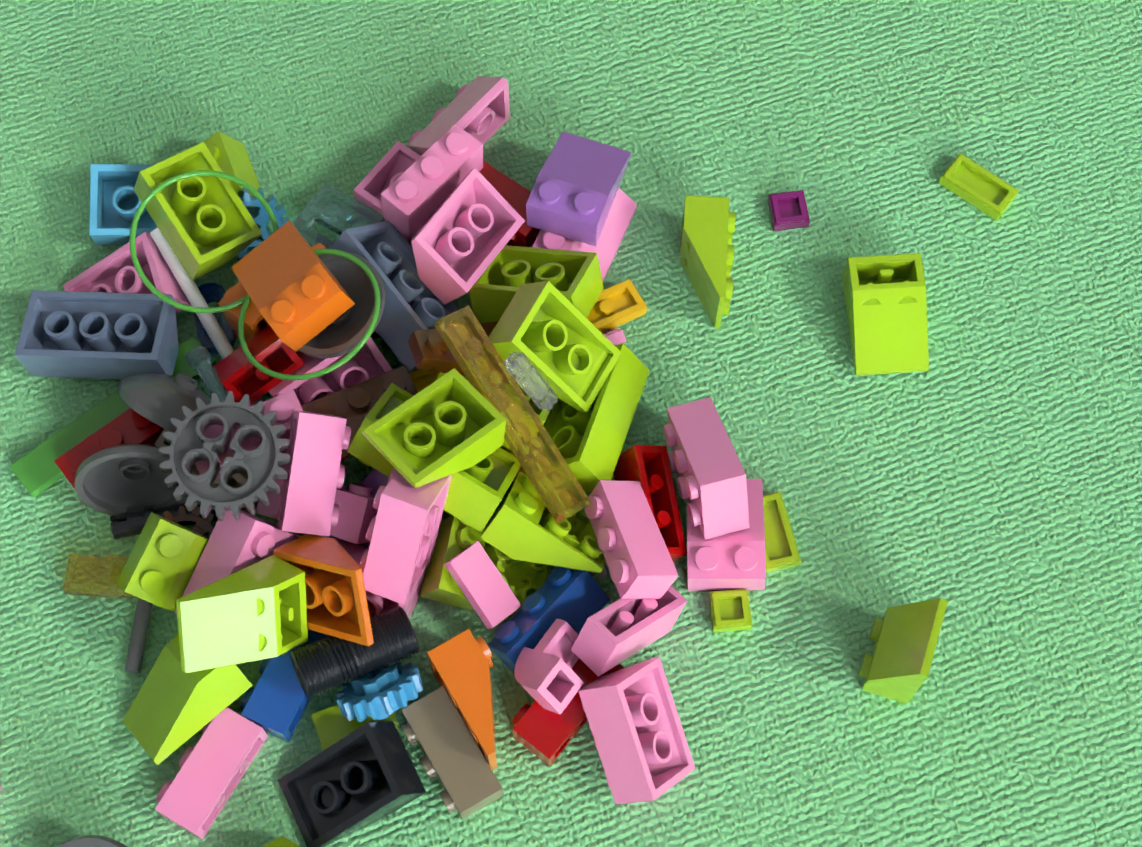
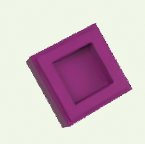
M804 190L768 195L767 201L773 231L809 227L810 219Z

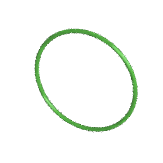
M197 170L178 174L155 187L144 198L135 213L129 239L134 267L143 283L153 294L176 308L194 313H217L236 308L243 304L246 296L224 306L201 308L178 303L157 290L144 274L137 258L135 237L140 216L149 201L166 186L189 177L215 176L233 181L250 191L266 209L274 232L279 229L276 217L265 198L255 188L233 175L210 170Z
M313 249L317 255H336L353 261L365 271L373 286L375 305L371 323L363 338L345 357L327 368L300 375L282 374L264 367L252 356L244 337V320L251 301L247 294L238 321L239 341L247 359L258 370L269 376L293 381L312 379L325 375L354 357L367 342L375 328L381 299L374 274L360 259L340 250Z

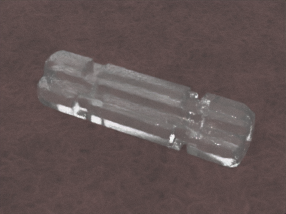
M511 352L509 358L504 361L505 369L511 376L514 375L515 381L530 398L532 397L533 402L539 409H545L546 411L553 409V405L558 402L557 394L551 387L549 388L548 383L533 365L530 366V361L523 353Z

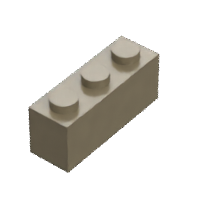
M443 686L401 710L406 721L400 724V727L411 745L418 742L425 755L419 758L430 780L436 776L439 778L445 789L439 795L450 814L457 811L461 819L464 820L504 796L503 788Z

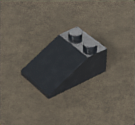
M393 721L367 722L278 780L307 847H325L399 810L426 793Z

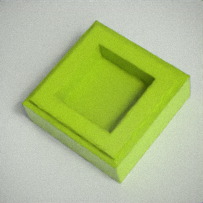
M748 589L709 592L713 632L748 630L752 628Z

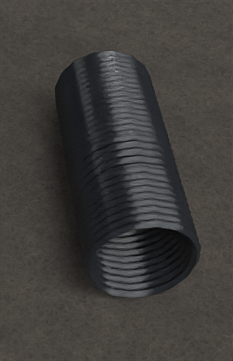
M398 606L394 610H387L386 613L383 612L379 616L376 615V617L370 618L374 641L370 646L326 635V638L322 637L320 640H316V642H309L308 645L305 644V647L301 646L297 650H290L289 654L306 697L310 699L311 696H318L319 693L322 694V691L326 692V690L329 691L333 687L337 688V685L340 686L341 684L344 685L345 682L348 683L349 679L352 681L354 678L357 679L358 675L363 677V675L370 674L371 671L374 672L378 668L381 669L386 665L389 666V663H396L400 659L403 660L404 657H411V654L418 653V641L404 609Z

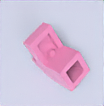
M556 619L534 649L527 647L522 649L515 664L514 675L517 682L541 707L561 715L584 682L572 670L579 659L571 651L578 634L566 621Z

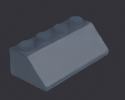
M389 221L346 229L330 247V249L352 252L364 257L381 275L385 286L386 300L383 315L375 331L385 340L395 353L397 360L406 367L409 373L419 370L416 367L408 345V340L413 331L472 324L454 300L444 305L419 279L412 247Z
M32 290L14 355L31 376L119 380L134 374L165 373L173 376L179 350L176 309L174 306L158 298L155 294ZM164 294V295L167 296L168 298H170V299H172V300L175 301V298L173 297V295H171V294Z

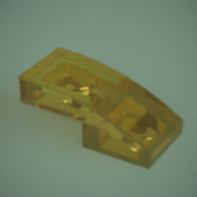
M70 553L63 585L64 594L105 598H138L124 592L116 583L129 556L107 554L105 558Z

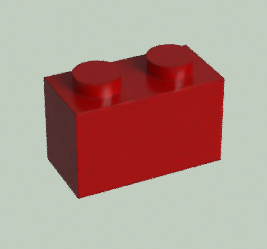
M270 325L246 342L252 356L261 365L272 371L291 375L305 364L299 352H295L280 340ZM241 346L214 366L221 384L228 392H233L234 398L238 403L245 394H248L252 404L283 381L258 370L247 359Z

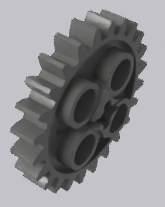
M232 391L228 392L226 400L222 402L219 401L217 394L213 392L211 404L208 405L201 398H196L198 409L193 412L188 407L183 406L182 410L185 419L181 421L171 418L170 420L176 432H163L162 434L165 441L171 444V446L159 448L161 456L170 459L159 464L163 473H172L164 479L167 488L178 486L173 492L176 501L188 496L185 503L186 509L192 511L197 505H200L202 518H206L212 509L215 510L219 521L223 520L226 511L231 510L234 518L239 520L240 508L244 507L252 515L256 514L254 502L258 500L268 506L270 503L266 493L268 491L276 494L281 492L275 480L288 479L287 471L280 467L291 464L290 455L281 453L291 448L289 439H279L286 433L284 424L273 426L277 420V415L274 411L263 416L265 411L264 402L260 401L253 408L250 407L251 400L248 394H245L239 403L235 401ZM239 424L240 428L235 433L230 444L234 457H226L221 469L218 454L225 455L227 453L233 426ZM211 425L224 427L222 434L213 439L204 436L205 430ZM249 437H258L262 440V443L256 450L246 451L241 448L243 441ZM206 461L210 463L209 469L202 475L197 476L189 473L191 466L195 462ZM221 469L218 486L211 488V483L214 482ZM244 473L248 476L247 482L242 487L232 488L227 485L229 478L233 474Z

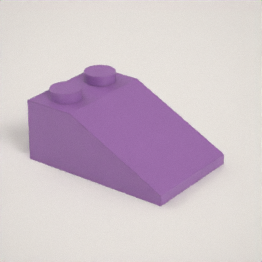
M563 131L540 170L527 201V225L596 247L630 160L631 152Z

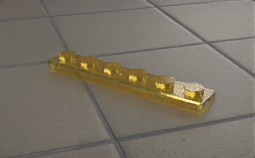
M469 305L439 319L434 326L470 384L507 419L504 439L556 523H561L592 504Z

